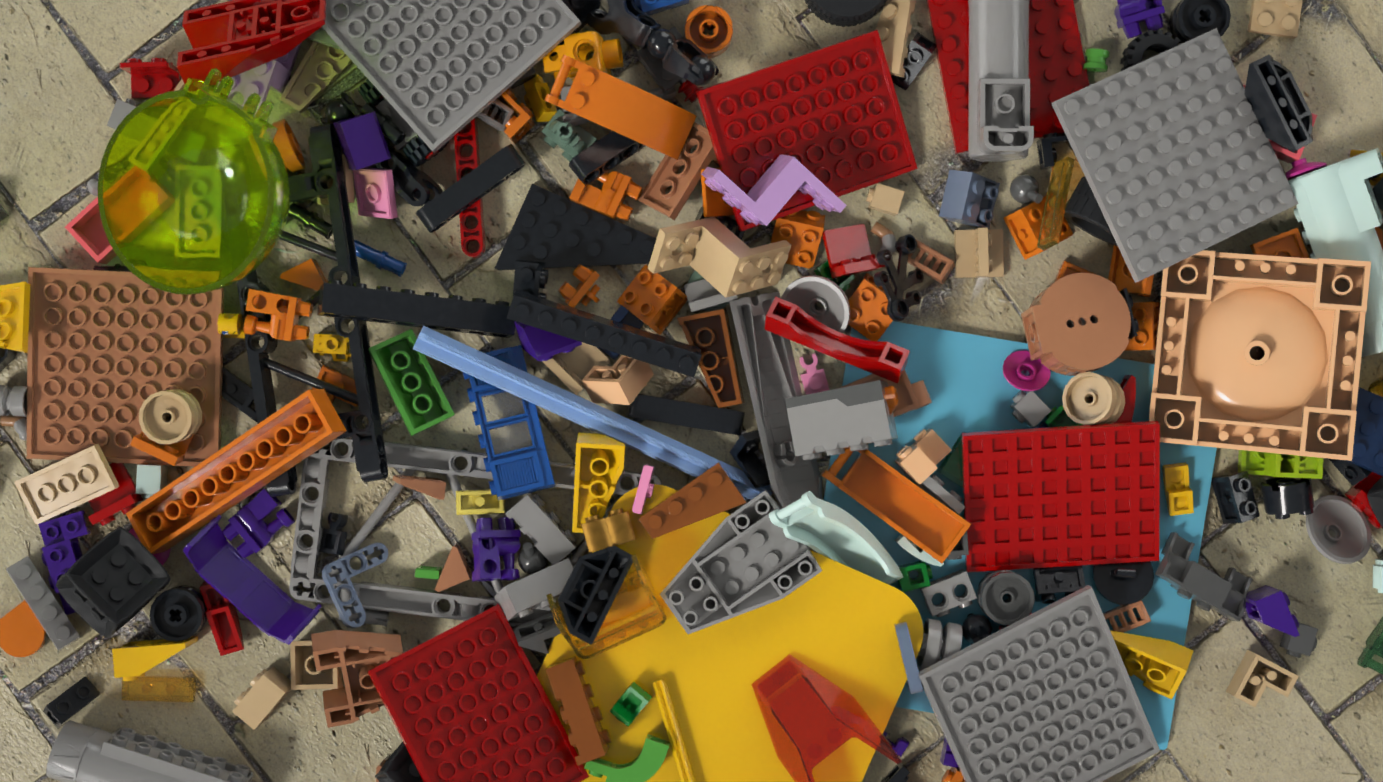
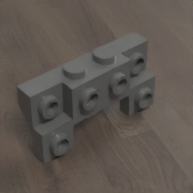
M1171 532L1161 552L1164 557L1155 575L1169 582L1171 587L1178 590L1177 594L1179 596L1196 601L1197 607L1205 611L1213 609L1232 621L1240 622L1246 610V596L1253 579L1242 575L1232 567L1228 568L1223 579L1195 561H1188L1195 544L1178 536V533Z

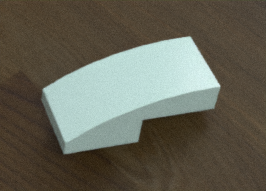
M902 534L894 540L916 558L935 566L941 567L943 565L921 548L917 550L918 546Z

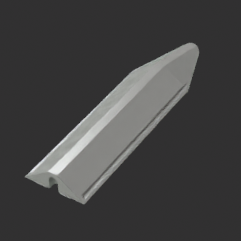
M779 292L759 294L755 297L739 298V300L729 301L771 489L782 509L800 499L802 494L811 491L816 498L822 499V476H820L817 459L803 460V456H795L785 399L802 396L790 340L765 330L766 314L775 297L780 298Z

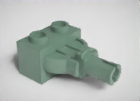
M559 109L541 132L545 136L543 140L553 149L556 146L564 151L562 156L570 162L577 154L597 142V139L580 125L573 126L569 122L563 123L565 113Z

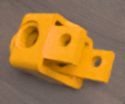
M596 31L570 34L564 39L563 45H557L543 57L544 72H553L555 80L563 63L561 62L563 54L611 75L610 69L623 67V53L619 38L605 40ZM594 51L593 57L587 60L588 55ZM556 52L557 54H556L555 56H551V58H552V61H551L550 55H551L552 53ZM571 67L567 78L574 81L578 69Z

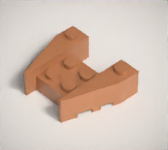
M344 630L311 634L316 671L341 667L345 684L344 688L323 691L324 711L328 728L351 724L360 720V716L368 712L373 714L379 711L384 703L368 671L391 660V657H396L403 653L401 635Z

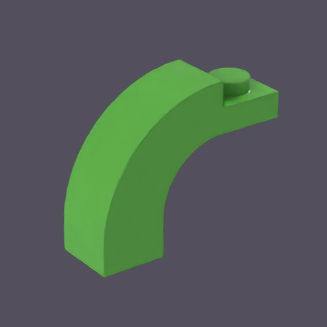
M647 734L641 753L633 761L626 764H615L597 758L587 762L584 769L589 770L588 773L595 777L602 778L603 775L607 776L606 782H645L661 767L670 742Z

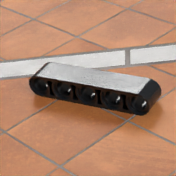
M612 131L577 154L570 161L569 167L580 181L587 185L644 148L645 145Z
M510 144L421 207L416 212V215L429 233H433L521 170L526 163L513 145Z
M638 394L635 400L628 405L626 416L741 436L745 412Z

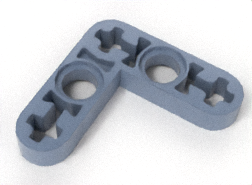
M373 543L327 564L322 570V578L342 623L347 628L360 627L366 620L365 611L350 578L386 561L388 549L382 543ZM374 549L376 551H381V554L378 556V558L374 557L372 559L367 560V558L365 557L369 554H372L374 552ZM352 557L360 559V569L354 570L350 567L349 563ZM332 569H338L339 571L336 578L329 576ZM344 581L345 584L339 585L336 588H334V584ZM342 588L348 590L350 594L347 602H342L338 598V592ZM354 603L355 606L344 610L343 606ZM351 611L359 616L356 622L349 620V617L352 615Z
M907 622L894 624L910 694L923 692Z

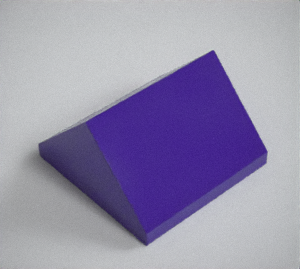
M375 111L333 123L350 170H359L391 158Z

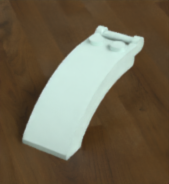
M811 491L802 494L800 499L780 510L775 509L769 513L770 521L774 525L783 528L787 538L800 542L821 555L889 585L903 578L893 558L861 522L842 508L816 498Z

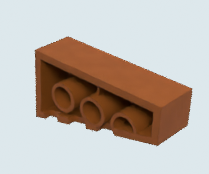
M727 309L677 318L689 345L701 349L702 356L698 365L702 370L718 408L745 403Z
M718 462L639 518V521L650 537L654 539L745 504L747 501Z
M576 656L548 666L546 672L557 702L561 700L562 703L559 706L562 720L570 726L568 729L570 744L574 748L577 747L579 756L575 757L577 765L579 766L605 756L609 749L611 738L608 730H603L600 723L603 717L599 707H594L591 699L594 697V693L590 683H585L583 675L586 672L582 661H577Z

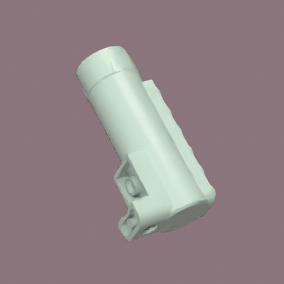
M1379 148L1288 180L1299 203L1294 209V214L1297 221H1302L1305 231H1302V235L1306 245H1311L1313 253L1310 254V257L1312 259L1326 258L1371 262L1361 357L1383 352V249L1375 227L1382 225L1383 217L1368 179L1383 173V157Z

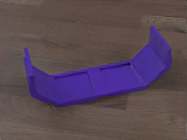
M220 515L216 518L214 517L184 547L183 552L189 562L193 564L195 571L224 598L229 600L262 632L290 645L316 617L322 606L318 604L315 609H311L292 600L248 559L243 558L227 541L218 525L222 517Z

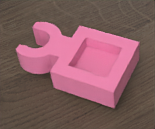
M815 353L811 354L813 362L810 365L805 364L803 357L799 358L800 365L806 369V373L800 375L806 395L830 390L824 368L816 369L818 358Z

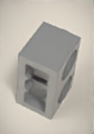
M964 569L931 581V586L920 588L929 613L937 617L949 614V609L959 606V608L967 607L973 604L972 600L977 599L967 571ZM959 584H964V594L956 596L954 594L955 587ZM942 593L943 601L938 605H934L932 603L933 595Z

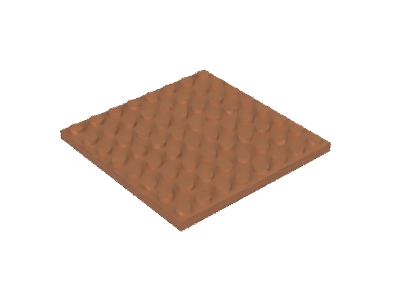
M28 267L30 309L27 357L26 459L63 460L99 443L109 463L171 465L130 445L133 437L142 432L139 423V410L143 402L151 394L170 389L184 390L192 394L199 402L202 410V423L195 433L183 461L175 466L195 467L221 449L223 334L218 333L217 323L219 314L224 313V276Z

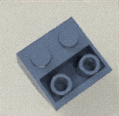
M949 170L939 217L952 222L989 229L993 219V210L996 198L998 197L1000 183L974 172Z

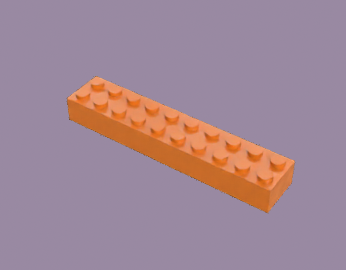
M309 389L127 512L126 515L139 540L151 554L163 553L208 524L214 517L216 518L218 515L223 514L347 430L325 390Z

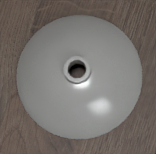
M817 275L803 276L793 281L785 289L781 299L798 305L814 319L840 333H843L847 328L850 320L849 301L843 290L830 279ZM816 302H821L823 307H818Z
M1326 495L1314 501V513L1306 515V528L1309 538L1316 549L1329 560L1339 564L1355 563L1368 553L1371 546V530L1368 521L1362 512L1351 505V501L1336 495Z

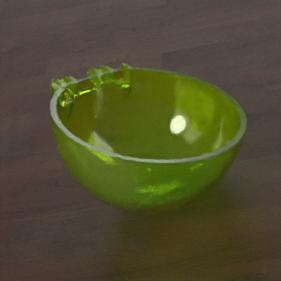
M217 68L209 71L204 82L199 79L188 78L183 90L156 95L133 109L118 125L111 136L99 171V212L104 231L114 252L122 263L143 282L154 288L174 294L190 295L219 290L240 281L252 273L265 261L278 243L289 212L290 185L288 173L282 155L273 140L278 129L267 122L273 105L268 100L264 101L256 113L261 97L255 92L247 98L244 106L228 98L234 80L226 76L218 85L222 73Z

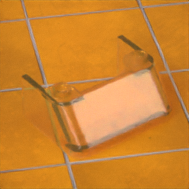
M636 554L631 556L636 570L629 573L625 578L627 588L617 593L592 645L569 634L557 601L551 593L546 595L556 626L579 658H592L665 623L666 614L647 572Z

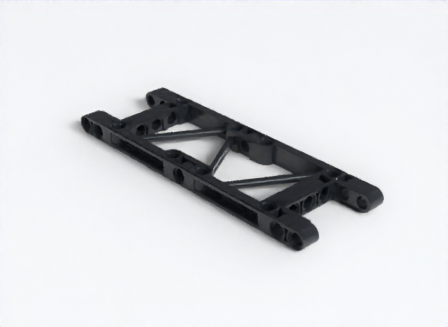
M333 123L310 128L308 142L313 172L254 183L251 157L242 141L220 145L218 148L243 327L247 315L256 316L258 321L270 322L271 314L246 311L249 289L270 292L266 285L258 283L250 228L337 261L338 266L330 270L328 280L341 281L342 275L346 273L347 281L344 284L342 283V285L352 286V283H360L340 142ZM332 178L333 185L328 189L327 182ZM243 195V203L239 205V198ZM317 197L322 199L328 198L335 250L248 217V213L261 211L260 208L270 206L283 207L282 204L291 202L304 203L307 199ZM320 289L305 302L311 303L315 307L319 303ZM334 317L337 333L344 338H349L357 394L269 359L268 354L273 353L278 345V339L272 338L270 334L256 331L254 335L245 334L257 424L277 411L271 370L317 389H324L329 394L359 406L357 411L338 414L347 431L334 440L352 437L356 468L360 473L362 481L371 482L387 479L388 465L372 357L368 351L370 344L366 321L352 320L354 322V329L350 332L348 325L352 319ZM261 337L264 338V345L262 347L259 345ZM365 416L369 420V424L366 428L362 424V420ZM293 466L266 484L267 491L271 497L295 493L298 480L296 466Z

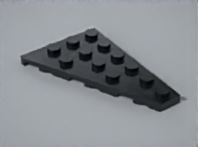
M532 184L495 269L499 271L515 270L516 260L545 262V269L573 268L579 264L585 267L649 264L656 238Z

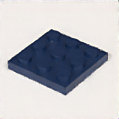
M1358 387L1352 461L1348 462L1383 476V397Z

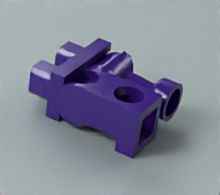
M1117 0L1118 5L1114 10V15L1117 19L1116 23L1118 29L1123 28L1127 39L1142 34L1139 22L1146 21L1148 31H1156L1163 28L1161 15L1165 13V9L1162 6V0Z
M264 488L254 499L228 520L230 523L223 529L222 533L229 541H232L239 534L245 542L236 549L243 558H246L253 553L261 552L274 540L275 533L283 526L290 527L295 523V520L285 508H282L276 513L277 519L268 525L263 519L281 506L282 503L277 497H271L267 488Z
M492 518L477 519L476 532L471 534L474 554L472 582L494 581L497 579L515 580L520 578L519 570L514 569L515 553L520 549L519 537H521L520 529L515 530L513 518H499V530H493ZM500 556H503L504 569L500 571Z

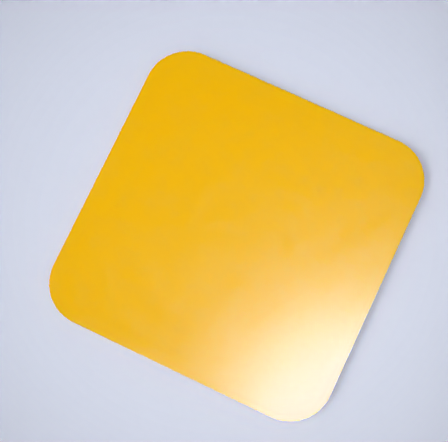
M654 484L651 499L646 498L642 514L632 511L638 487L621 496L613 505L611 511L622 508L623 512H629L636 540L615 546L635 556V559L593 644L590 645L569 634L563 618L562 622L566 632L554 637L548 650L549 653L546 655L537 675L567 735L569 736L568 729L570 726L562 720L559 709L562 703L561 700L557 702L546 668L576 656L577 661L581 660L585 668L586 674L583 675L585 683H590L594 697L591 699L594 707L598 706L601 711L603 720L600 723L603 730H608L611 738L606 755L600 757V759L615 764H626L633 761L641 753L647 734L669 741L653 687L654 681L665 679L695 782H862L907 681L894 624L907 622L915 659L922 646L923 623L913 601L901 590L810 550L822 571L786 597L687 634L660 593L723 520L731 514L724 511L652 539L639 521V518L678 490ZM635 682L652 698L633 722L626 726L623 722L617 720L610 710L627 688ZM669 745L666 757L659 770L645 782H681L671 745ZM588 773L589 777L581 782H606L607 776L603 775L600 778Z

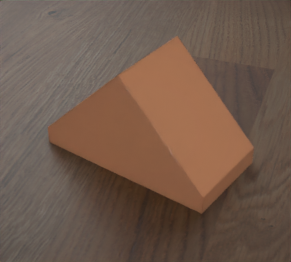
M455 544L452 546L435 591H443L472 578V573L460 545Z

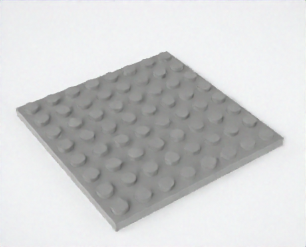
M326 0V21L322 28L435 153L581 25V21L562 0Z
M1217 28L1051 103L1135 283L1299 204L1270 141L1266 138L1244 94L1245 88Z
M1089 585L919 671L918 676L965 782H1102L1160 751L1093 588Z

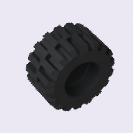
M1150 30L1144 34L1142 33L1124 49L1122 53L1124 57L1120 60V64L1124 65L1121 71L1142 62L1145 50H1154L1160 54L1178 46L1180 40L1177 37L1172 39V33L1170 32L1163 34V30H1156L1155 32Z

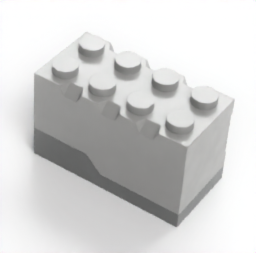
M878 380L785 399L795 456H803V460L822 458L821 453L826 452L827 456L844 454L845 448H850L851 451L869 449L868 444L874 443L875 447L893 444V439H898L893 411L899 403L896 388L888 386L887 381Z

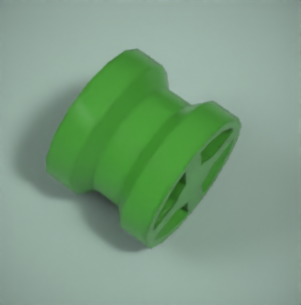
M1086 49L1085 56L1087 61L1083 69L1090 72H1107L1106 59L1109 57L1110 52L1104 49Z

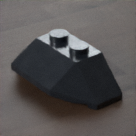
M1267 55L1249 64L1244 94L1266 138L1292 152L1313 142V136L1311 135L1313 128L1312 113L1291 71L1281 63L1273 60L1271 55Z
M611 546L578 558L557 600L569 634L590 645L593 644L635 556L616 546Z

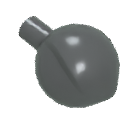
M1027 174L1019 175L1011 182L1010 194L1015 201L1019 203H1029L1032 201L1040 203L1043 200V196L1039 193V184L1034 177Z
M526 542L523 544V550L518 556V564L525 573L534 574L546 567L547 558L532 543Z

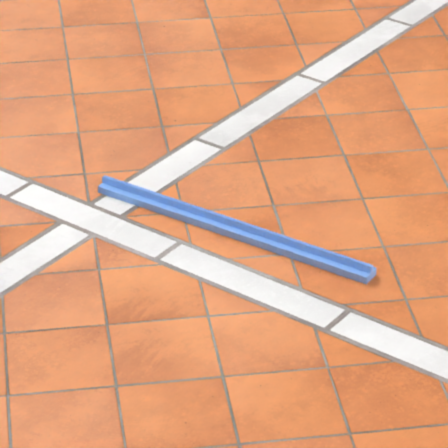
M424 325L415 342L413 350L594 432L620 441L625 446L696 478L719 462L747 501L752 500L765 490L770 496L772 494L770 484L755 488L745 473L736 467Z

